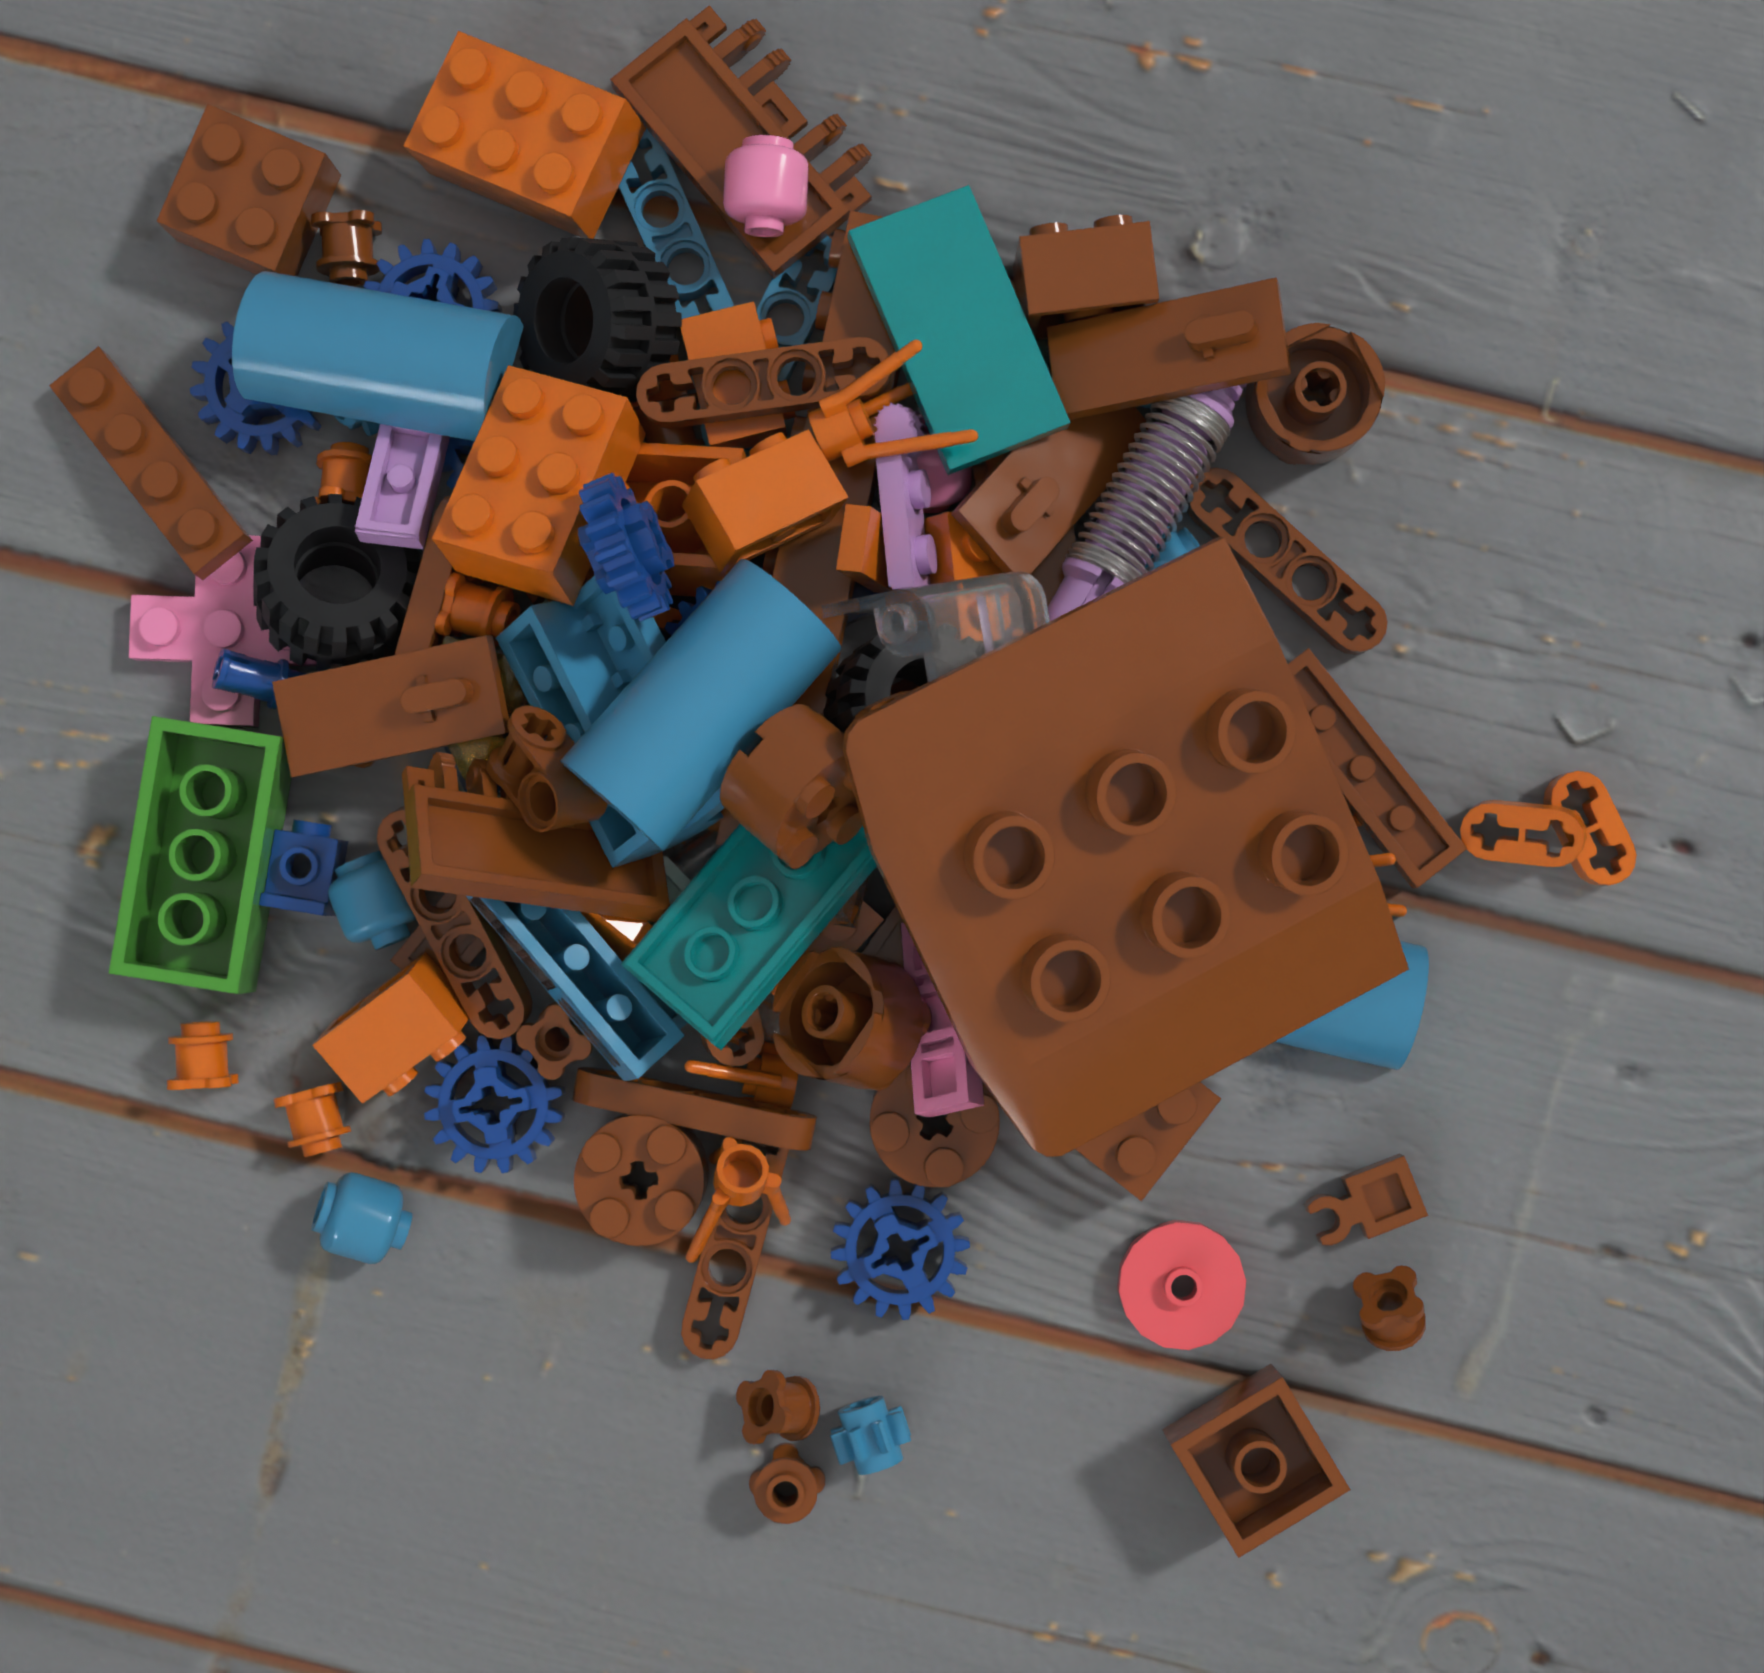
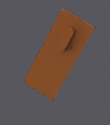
M1277 277L1047 327L1052 380L1069 420L1291 374L1280 286Z
M1136 407L1070 420L1071 423L1068 429L1007 452L951 513L1014 586L1022 584L1101 493H1103L1106 489V483L1113 481L1112 473L1119 472L1117 464L1124 462L1123 453L1130 452L1128 448L1129 443L1135 442L1134 434L1141 432V423H1146V419Z
M493 635L480 636L272 682L291 777H300L509 733V716Z

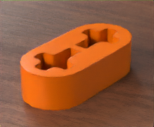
M1574 771L1558 775L1550 781L1544 791V805L1562 807L1561 801L1569 796L1566 787L1569 783L1574 790L1586 789L1590 799L1582 804L1583 811L1589 821V824L1585 825L1587 839L1582 852L1571 862L1573 869L1582 880L1589 884L1604 886L1622 882L1633 871L1637 854L1631 837L1606 787L1598 777L1589 772ZM1573 810L1576 814H1578L1581 817L1580 813L1577 810ZM1552 820L1551 824L1562 847L1565 843H1574V834H1568L1563 831V821ZM1592 832L1595 833L1603 847L1614 846L1617 850L1618 855L1610 860L1613 870L1610 873L1605 867L1593 868L1590 864L1589 859L1597 854V848L1590 835Z
M1486 800L1473 806L1463 818L1460 827L1461 841L1467 847L1466 850L1475 857L1489 861L1545 867H1561L1573 862L1582 852L1587 839L1585 824L1581 817L1571 809L1561 806L1504 800ZM1487 813H1493L1497 815L1498 825L1518 828L1519 834L1518 837L1500 836L1494 846L1484 845V835L1474 832L1473 825L1482 823L1486 819ZM1552 820L1563 821V831L1568 834H1574V843H1565L1560 853L1549 852V842L1544 839L1527 838L1528 830L1544 831L1549 828Z

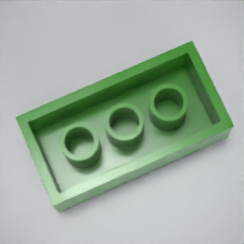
M152 716L109 974L233 994L256 992L270 907L259 905L260 896L265 891L275 829L283 830L292 779L283 737Z

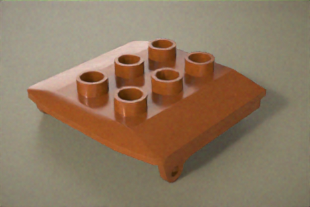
M1217 537L912 691H901L874 702L855 716V719L844 733L842 751L869 850L966 1056L975 1072L1028 1146L1046 1157L1065 1155L1409 970L1380 879L1278 640L1225 537Z

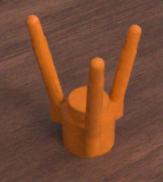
M912 340L841 391L819 400L821 408L808 413L811 427L827 461L831 462L843 456L848 468L869 459L973 443L978 439V432L974 429L950 431L865 445L864 440L875 435L869 417L878 413V410L881 411L884 408L883 405L896 404L913 395L909 383H906L865 403H862L860 398H856L922 350V343L919 340Z
M738 1030L729 1042L739 1046V1039L748 1034ZM764 1041L759 1053L761 1058L755 1057L753 1061L747 1063L746 1069L695 1060H688L684 1065L685 1070L689 1073L743 1083L742 1094L752 1095L753 1097L740 1098L786 1108L792 1107L798 1073L784 1063L774 1043Z
M727 1137L723 1140L722 1147L710 1154L709 1161L712 1164H717L713 1179L716 1192L713 1194L711 1203L690 1243L685 1256L687 1262L694 1263L697 1261L723 1210L729 1204L740 1207L750 1205L759 1199L762 1193L767 1194L780 1224L784 1226L790 1224L791 1216L780 1190L782 1179L778 1174L769 1172L766 1157L754 1146L737 1144L733 1137Z

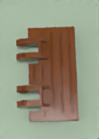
M709 5L690 21L687 18L614 75L610 79L611 85L620 97L625 98L629 102L646 129L773 279H775L847 221L850 210L858 212L872 200V196L854 176L868 164L872 154L863 143L858 144L847 150L840 158L819 174L810 162L827 149L828 146L833 145L841 137L847 126L838 114L829 116L794 144V150L804 155L808 162L806 215L797 223L784 226L783 235L778 237H757L746 234L745 224L734 220L725 212L723 200L726 157L734 149L742 147V140L746 137L773 135L790 140L808 125V121L774 82L775 79H778L788 69L787 67L792 61L782 48L767 54L739 78L730 69L749 51L753 50L760 43L763 36L766 35V30L757 19L747 21L712 48L709 44L727 31V25Z
M436 752L435 755L433 754L432 760H430L428 769L406 766L403 770L402 783L411 888L657 922L670 907L663 852L612 868L589 822L546 832L533 830L526 824L520 811L502 788H500L501 798L498 797L496 782L491 779L486 770L487 760L474 758V761H471L466 777L467 792L459 791L457 769H455L456 762L453 754Z

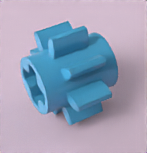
M873 1396L851 1403L838 1411L842 1426L832 1428L830 1430V1438L839 1465L854 1460L858 1474L867 1475L890 1468L904 1459L900 1445L911 1441V1433L902 1406L888 1410L883 1396Z

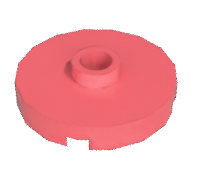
M1171 1220L1152 1227L1131 1242L1120 1262L1117 1290L1125 1315L1142 1336L1164 1348L1191 1350L1213 1343L1232 1328L1244 1306L1246 1278L1239 1255L1221 1234L1199 1222ZM1181 1275L1192 1277L1194 1287L1189 1295L1177 1297L1172 1293L1171 1285L1176 1277Z

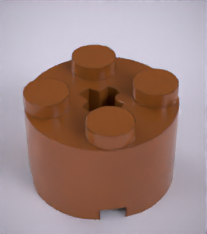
M1310 323L1293 328L1286 332L1291 374L1247 384L1245 407L1250 427L1260 443L1284 463L1314 465L1334 460L1350 450L1374 424L1384 397L1385 375L1381 362L1373 348L1355 333H1348L1341 329L1330 327L1331 324ZM1307 387L1312 392L1320 389L1323 390L1326 398L1320 405L1315 400L1308 402L1305 399L1303 391Z
M797 704L779 711L767 719L755 731L763 740L748 757L739 749L730 762L721 784L720 801L737 822L789 867L797 869L833 840L838 845L850 841L863 824L842 751L844 733L809 706Z
M830 947L831 949L821 952L812 950L802 955L780 980L774 995L772 1011L779 1013L780 1034L772 1033L776 1050L781 1059L793 1071L806 1077L857 1089L881 1091L888 1088L893 1080L911 1062L921 1037L928 1031L931 1025L932 1015L930 1007L926 1002L922 1001L915 981L907 971L895 963L843 947Z
M911 1062L893 1080L888 1088L881 1091L875 1090L870 1108V1133L874 1147L884 1164L900 1178L924 1187H950L975 1174L992 1154L997 1143L1000 1127L997 1102L983 1081L984 1106L944 1114L950 1126L944 1132L935 1128L930 1135L921 1131L923 1120L914 1113Z
M619 1115L597 1130L586 1141L578 1156L574 1171V1191L578 1206L593 1230L612 1241L631 1246H647L665 1241L680 1232L690 1222L704 1198L709 1180V1165L706 1152L701 1141L687 1127L669 1124L665 1120L648 1115ZM637 1161L643 1162L646 1172H656L658 1179L653 1181L648 1187L647 1192H641L638 1183H629L627 1175L636 1168Z

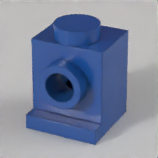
M294 819L291 832L275 829L265 891L261 893L259 905L321 916H336L329 901L328 889L331 883L338 879L334 870L345 864L349 841L330 838L332 825ZM299 854H305L311 861V870L306 877L300 879L292 872L294 859Z

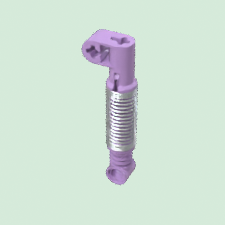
M1247 384L1151 404V413L1145 414L1146 423L1140 424L1141 432L1135 433V442L1129 443L1128 448L1130 452L1123 453L1124 462L1117 464L1119 472L1112 473L1113 482L1106 483L1108 492L1101 493L1102 502L1095 503L1097 512L1089 513L1091 522L1084 523L1086 532L1078 533L1080 542L1073 543L1072 548L1069 549V554H1066V559L1062 564L1064 579L1036 628L1154 569L1153 562L1159 561V552L1165 551V542L1171 540V532L1176 531V523L1182 521V512H1186L1188 509L1187 503L1193 501V493L1198 492L1199 483L1204 482V473L1209 472L1210 463L1215 462V453L1221 451L1227 436L1230 435V430L1234 425L1232 410L1235 406L1234 401L1239 400L1243 391L1242 388L1246 387ZM1151 418H1155L1158 422H1153Z

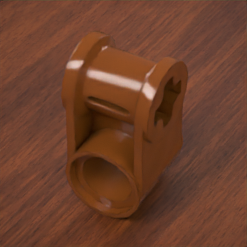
M535 706L516 708L508 720L509 734L502 746L493 749L486 761V770L491 779L504 790L520 811L526 824L535 831L546 832L599 820L605 813L608 803L560 762L575 744L566 733L562 722L548 711Z

